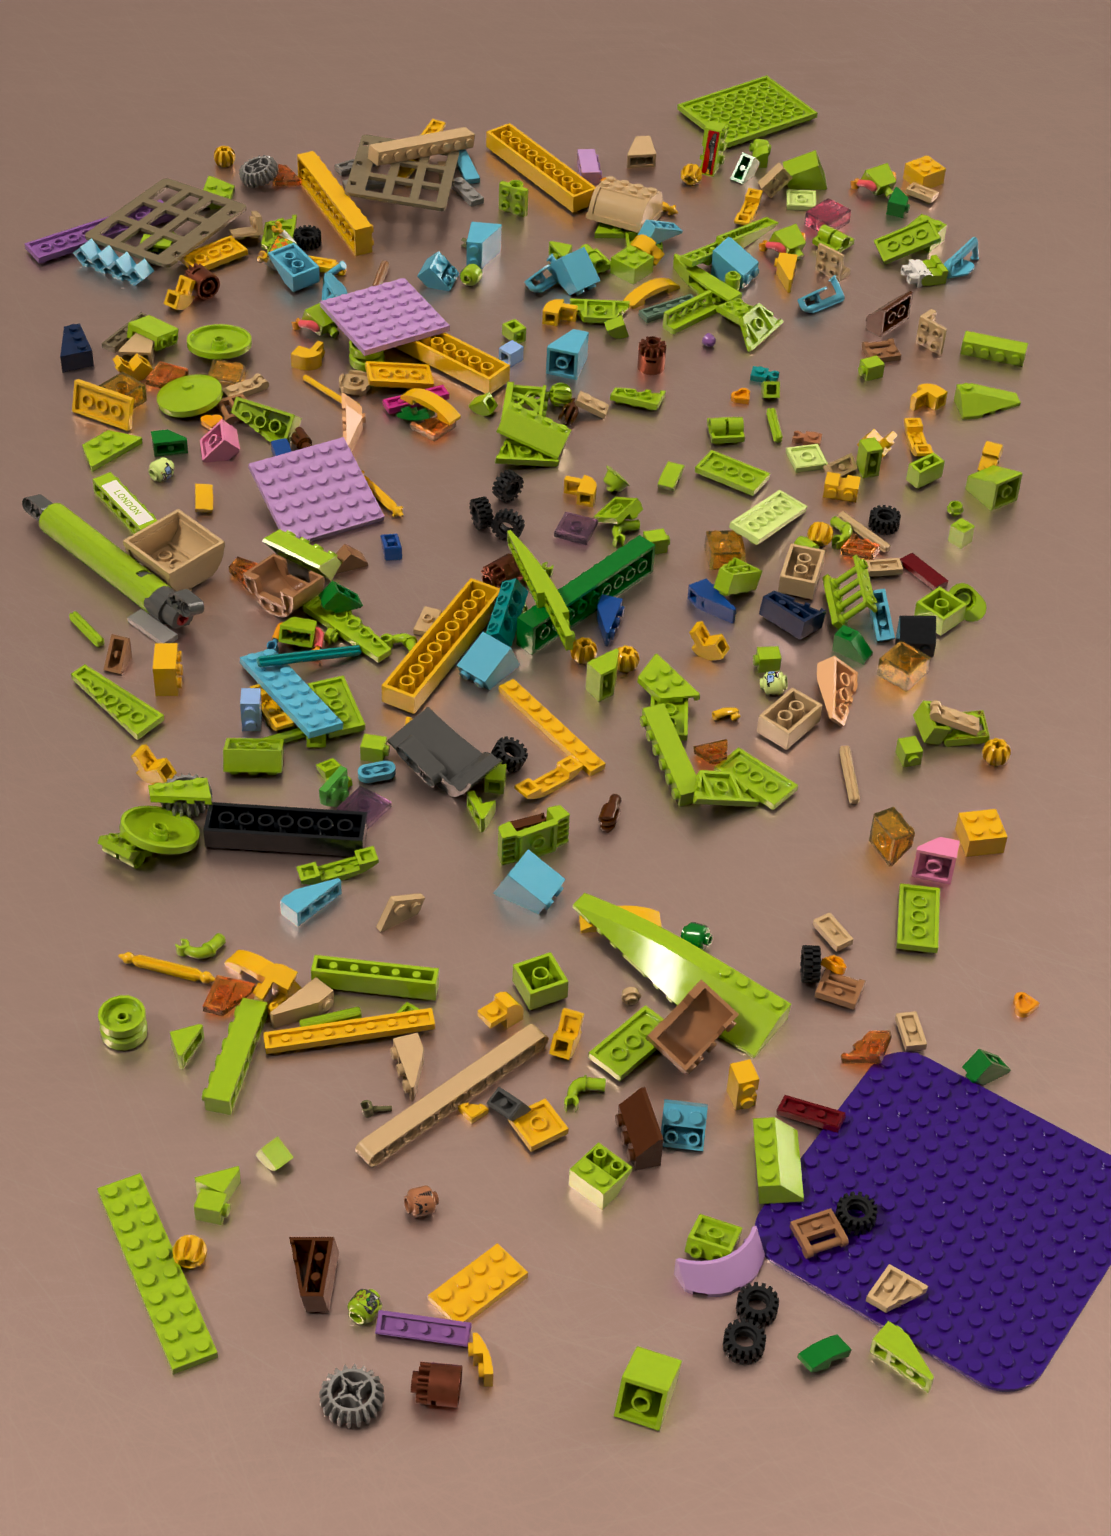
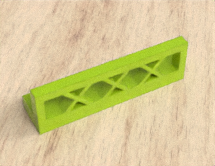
M707 290L665 311L663 328L674 335L718 313L716 312L717 305L712 303V291Z

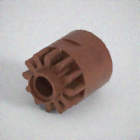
M194 263V267L189 265V269L185 270L184 276L196 281L192 292L201 299L207 300L212 298L218 292L220 287L219 278L203 265Z
M647 336L646 340L641 339L638 350V370L647 375L662 373L665 369V341H661V338L655 336Z
M510 553L484 566L483 570H481L483 574L482 581L497 588H501L502 582L515 578L519 582L523 580L518 565Z
M420 1362L419 1371H413L411 1380V1393H416V1403L458 1408L462 1383V1365Z

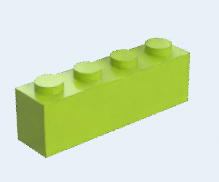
M966 331L960 354L1023 367L1028 343Z

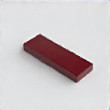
M910 553L900 559L902 567L932 590L939 586L943 588L948 585V580L914 553Z
M784 1095L777 1108V1115L836 1133H838L846 1118L845 1112L788 1095Z

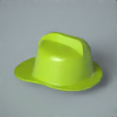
M606 466L608 471L603 481L607 485V491L620 493L627 486H630L618 472Z
M959 583L949 590V593L967 604L964 617L966 621L974 622L983 618L987 609L986 602L973 587L965 583Z

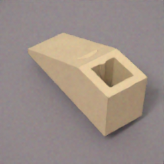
M418 1033L393 1038V1047L390 1048L393 1061L396 1060L398 1063L396 1064L398 1076L403 1077V1090L409 1094L411 1101L415 1100L424 1063V1048Z

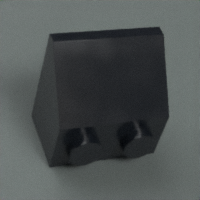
M899 616L895 638L897 657H934L936 647V616Z

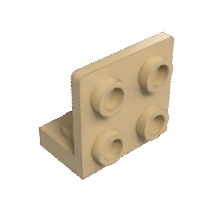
M778 162L758 181V184L772 198L792 179V176Z
M251 211L252 216H249L252 227L229 229V233L233 238L242 240L247 236L259 238L260 235H264L262 216L258 211Z
M822 243L818 244L815 270L830 278L836 275L838 282L849 276L851 269L843 265L844 254Z
M930 309L920 316L915 342L941 355L947 329L936 323V311Z

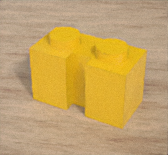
M827 472L823 497L856 503L861 477L847 475V478L840 477L841 474Z
M751 1059L731 1063L729 1067L726 1091L735 1110L756 1106V1090H758L760 1079Z

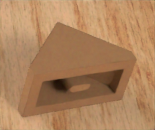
M344 544L336 553L338 555L337 558L342 562L336 574L368 566V562L363 554L347 544Z
M111 634L103 670L122 674L132 659L130 638Z

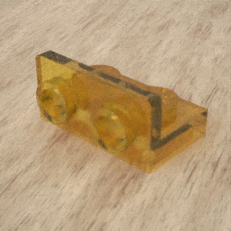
M219 359L212 361L208 376H212L220 382L236 384L241 382L243 375H246L247 372L244 365L239 362L230 363Z

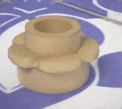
M627 987L622 991V1002L627 1005H635L641 998V993H639L636 987Z

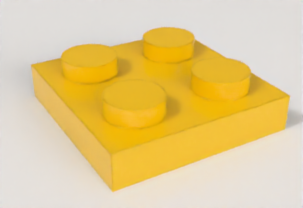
M546 1098L528 1106L531 1108V1111L514 1121L508 1119V1122L530 1152L567 1135L569 1128Z

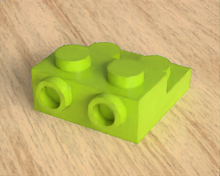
M614 497L594 516V519L599 523L621 524L625 519L633 520L637 518L638 514L643 510L642 504L638 498Z
M699 1214L688 1235L684 1252L689 1253L693 1258L701 1257L707 1260L727 1256L734 1252L742 1233V1227Z

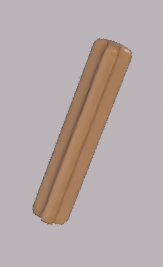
M383 260L381 262L372 286L383 284L389 268L388 261L385 262Z

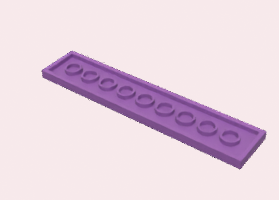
M143 205L128 217L139 221L154 209ZM165 213L149 225L156 226L175 219L176 216ZM108 217L24 243L25 249L38 263H44L48 260L71 254L88 241L85 239V233ZM118 223L102 235L114 239L129 227Z

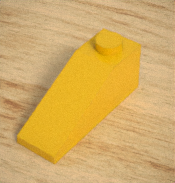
M780 252L779 257L775 258L774 267H777L776 274L787 293H791L798 255Z

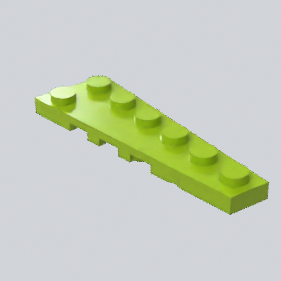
M319 596L303 605L305 613L327 628H337V633H339L341 638L353 646L359 645L361 651L377 663L391 655V648L378 635L374 634L369 627H365L362 624V620L352 614V610L335 613L331 610L327 611L321 606Z
M84 664L71 673L72 680L135 739H140L165 720L164 714Z

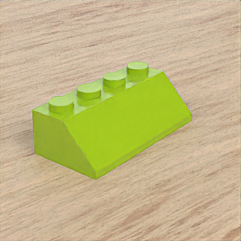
M511 402L496 432L557 460L566 445L571 429L564 424L554 422L548 417L540 416L533 410H527L520 404Z
M279 529L262 540L276 554L331 581L342 563L334 552L329 550L327 553L318 544L313 546L309 544L310 541L303 537H300V539L296 538V534L289 530L284 532Z
M776 1117L753 1118L759 1204L804 1202L798 1130Z

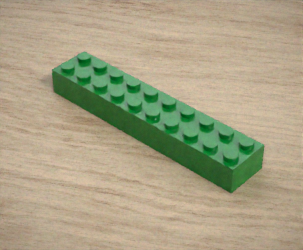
M639 535L562 588H559L558 592L569 610L570 629L597 611V605L602 594L617 597L651 574L654 569L655 544ZM534 605L517 617L516 645L531 655L559 637L545 607L538 608L537 605Z

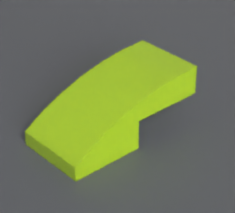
M668 461L658 481V488L674 491L685 466Z
M333 758L316 764L317 770L325 781L342 766ZM348 776V778H349L348 788H349V787L353 786V783H352V779Z

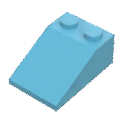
M295 243L268 252V256L282 280L293 292L320 282L319 266Z

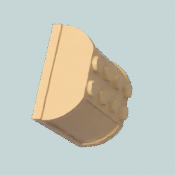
M608 176L596 186L590 201L589 210L586 213V219L639 233L646 219L658 220L663 215L662 193L653 187L646 188L641 184H631L627 180L620 181L616 180L615 177Z
M177 509L124 539L123 545L129 556L165 580L172 589L179 591L182 589L192 590L193 587L205 582L206 579L214 575L223 558L225 541Z

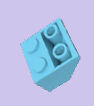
M438 251L425 261L417 277L428 288L450 291L459 272Z
M664 1099L661 1133L664 1139L663 1147L703 1151L708 1104Z

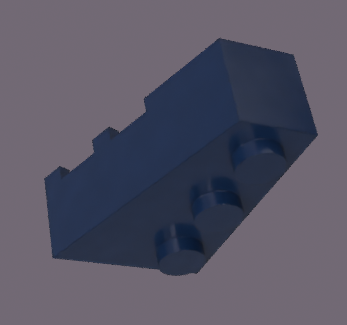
M80 323L64 326L60 354L62 373L94 366L92 349Z
M772 591L763 596L759 614L781 629L789 632L795 638L801 640L822 628L826 614L825 609L821 608L819 611L811 608L809 603L800 604L794 601L795 598L777 591Z

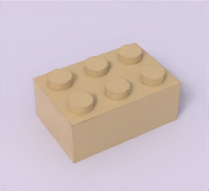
M790 544L780 575L778 592L813 599L823 567L825 550Z
M792 687L759 715L757 733L787 750L820 722L823 705Z

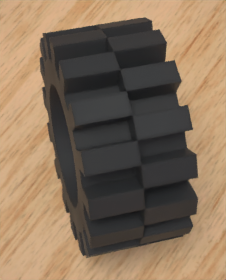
M306 225L300 226L299 229L296 228L294 231V241L302 250H315L322 243L321 230L316 228V226L311 227V225H308V227Z
M508 469V471H504V474L502 472L499 474L500 477L496 478L497 481L493 483L495 486L492 487V490H494L492 493L504 503H510V500L514 501V497L517 498V494L522 492L520 489L523 488L522 484L524 483L520 475Z
M487 497L471 499L469 509L471 510V519L476 529L480 530L491 527L494 516Z
M886 505L874 507L870 511L869 527H871L872 531L875 530L877 534L881 532L880 535H884V533L889 535L890 532L894 534L895 531H898L901 514L899 510L896 511L895 507L891 509L892 506L886 507Z
M505 508L504 511L501 509L496 513L491 523V529H493V533H496L495 536L497 538L500 536V540L503 541L505 538L507 541L508 530H511L518 538L520 537L525 527V521L522 519V515L518 516L517 511L513 513V509L508 511ZM503 522L509 523L513 528L505 526Z
M505 736L504 739L503 737L500 738L491 751L497 759L500 758L503 761L501 764H507L506 769H508L509 773L512 770L513 772L519 771L528 757V753H526L527 748H523L524 744H519L518 739L514 741L513 737L508 739V736Z
M802 946L800 962L801 982L819 983L821 976L820 946Z
M852 1191L850 1196L846 1193L843 1198L840 1197L835 1216L843 1230L847 1229V1234H851V1231H854V1235L858 1236L861 1231V1234L864 1235L866 1230L870 1232L872 1227H874L878 1207L877 1204L874 1205L875 1201L873 1198L869 1200V1195L866 1194L863 1197L862 1192L858 1191V1195H855V1192ZM848 1210H860L865 1216L861 1218L853 1217L848 1213Z
M754 1282L753 1286H751V1283L746 1284V1288L743 1286L738 1293L736 1303L737 1316L740 1315V1320L745 1318L748 1323L749 1319H752L753 1325L758 1322L761 1328L765 1327V1323L769 1326L772 1324V1320L776 1319L779 1297L777 1298V1292H772L773 1288L771 1286L765 1288L766 1283H762L761 1286H758V1282ZM752 1300L762 1301L766 1304V1308L762 1310L753 1309L749 1306V1302Z
M741 1318L740 1323L738 1319L734 1320L733 1324L730 1322L725 1329L723 1338V1351L726 1352V1356L728 1358L732 1356L734 1363H736L737 1359L740 1360V1365H743L744 1361H747V1365L752 1364V1359L756 1363L759 1357L763 1356L765 1350L766 1334H764V1328L760 1329L758 1322L753 1325L752 1319H749V1323L745 1322V1318ZM741 1336L748 1337L753 1340V1345L748 1347L741 1346L736 1343V1338Z

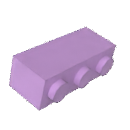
M577 149L579 175L592 185H598L599 179H602V170H600L599 157L596 155L595 149Z

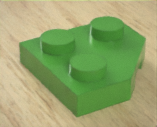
M340 766L319 789L320 804L338 808L342 802L347 800L349 796L347 768Z

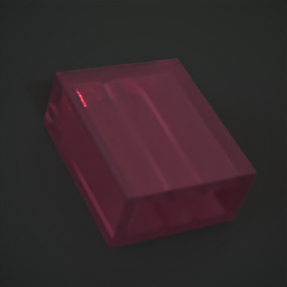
M827 198L806 211L804 225L816 231H819L820 227L824 224L838 230L850 222L851 210Z

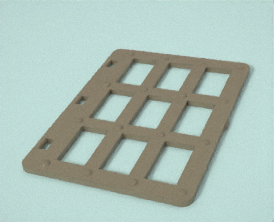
M362 135L345 187V195L435 211L446 210L452 182L454 183L453 178L459 151L438 154L447 156L445 166L428 164L430 156L420 158L419 162L406 160L391 163L388 175L371 172L373 162L368 159L369 145L397 139ZM400 166L417 169L415 178L397 177ZM426 171L443 173L441 184L424 181ZM368 180L386 182L383 193L366 191ZM395 184L411 186L410 197L392 195ZM421 188L439 191L436 202L419 199Z
M165 178L86 232L85 239L89 241L92 238L96 244L104 247L110 245L113 250L122 253L128 252L130 256L141 260L145 258L147 262L169 268L246 211V205ZM167 188L178 191L177 194L164 203L152 200ZM188 196L201 199L186 211L174 207ZM211 203L223 207L209 218L196 215ZM143 205L154 209L139 221L128 217ZM165 213L176 216L175 219L161 229L149 225ZM187 221L199 224L185 236L172 233ZM118 223L129 227L114 239L102 235ZM140 231L151 234L149 238L136 247L124 243ZM162 238L174 242L173 245L159 255L147 251Z

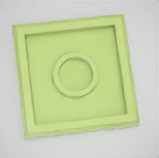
M787 189V210L816 211V191Z
M818 444L786 448V454L796 473L824 469V465L828 464Z

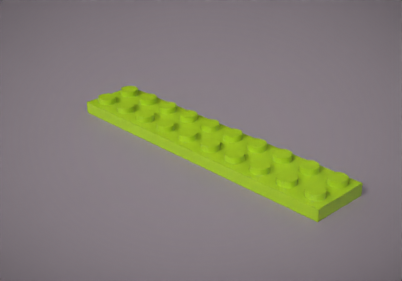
M139 1173L97 1188L102 1205L172 1374L218 1358V1352L181 1266L175 1263L173 1248L141 1174Z

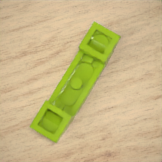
M374 846L355 850L354 857L317 866L316 861L297 866L301 884L314 885L337 878L343 881L369 870L379 863Z

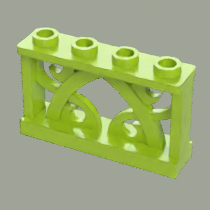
M507 382L501 420L511 402L515 403V401L521 406L524 403L529 405L538 415L546 417L549 401V391H546V385L536 387L514 385V382Z

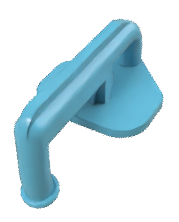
M972 237L944 263L948 270V279L966 276L974 270V263L963 258L972 251L970 258L972 260H979L978 239L976 237Z
M551 254L546 261L552 263L557 259ZM549 264L524 281L530 291L542 293L558 283L553 275L547 279L543 275L550 267ZM539 280L540 283L535 286L532 281Z
M340 261L339 264L324 274L322 301L347 294L345 286L334 276L341 270L346 269L347 266L344 261Z
M836 275L828 280L833 285L836 295L821 300L819 294L827 290V287H823L797 300L804 312L813 314L844 301L845 296L836 279ZM809 299L811 301H815L814 304L807 306L805 302Z

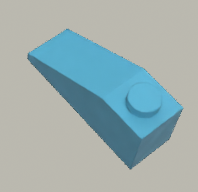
M646 219L638 235H646L658 244L682 234L683 230L673 222Z
M873 590L874 597L877 600V612L874 613L869 608V613L877 642L894 640L895 635L886 590Z
M337 878L295 889L280 900L281 914L296 926H300L342 894L341 880Z

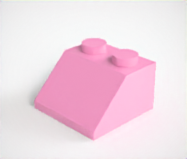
M221 419L200 439L202 461H227L236 456L240 450L237 429Z
M938 837L918 846L911 877L951 885L960 841Z

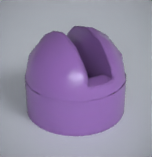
M707 333L703 337L702 344L707 347L715 345L716 338L712 334Z

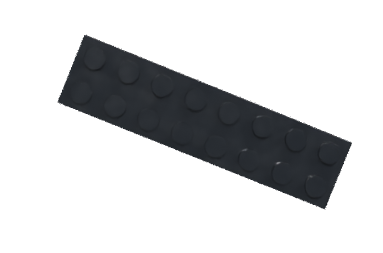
M212 802V805L208 807L203 830L205 847L355 856V850L365 848L368 829L367 812Z

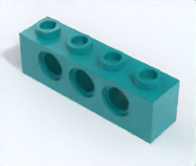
M517 578L502 582L486 630V634L509 647L512 646L517 630V617L522 614L528 595V590Z

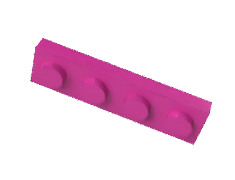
M444 385L425 389L437 394L444 400L449 399V392ZM401 395L383 399V406L389 414L401 411V408L407 406L411 408L423 406L419 403L411 405L400 399Z

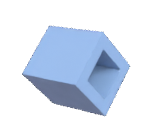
M513 340L499 347V360L509 364L511 368L523 360L524 346Z

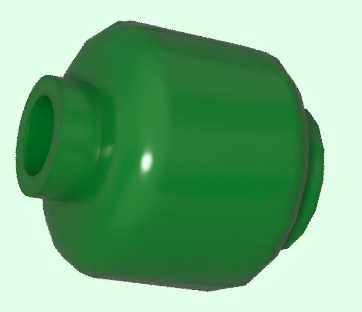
M691 922L684 926L681 932L682 939L702 950L710 946L713 940L710 928L696 922Z

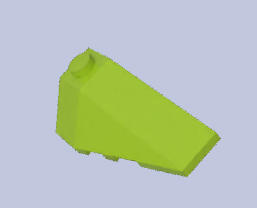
M973 383L956 385L954 402L962 420L978 419L983 417V414H994L996 410H1007L1021 404L1017 394L1014 392Z
M237 396L231 413L248 424L269 442L286 438L290 443L293 432H296L295 429L300 426L302 418L294 414Z

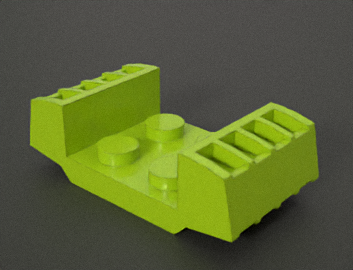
M561 805L547 808L546 822H541L529 828L516 831L510 821L498 827L497 854L501 865L517 863L528 849L537 857H541L556 851L557 847L569 842L570 814Z

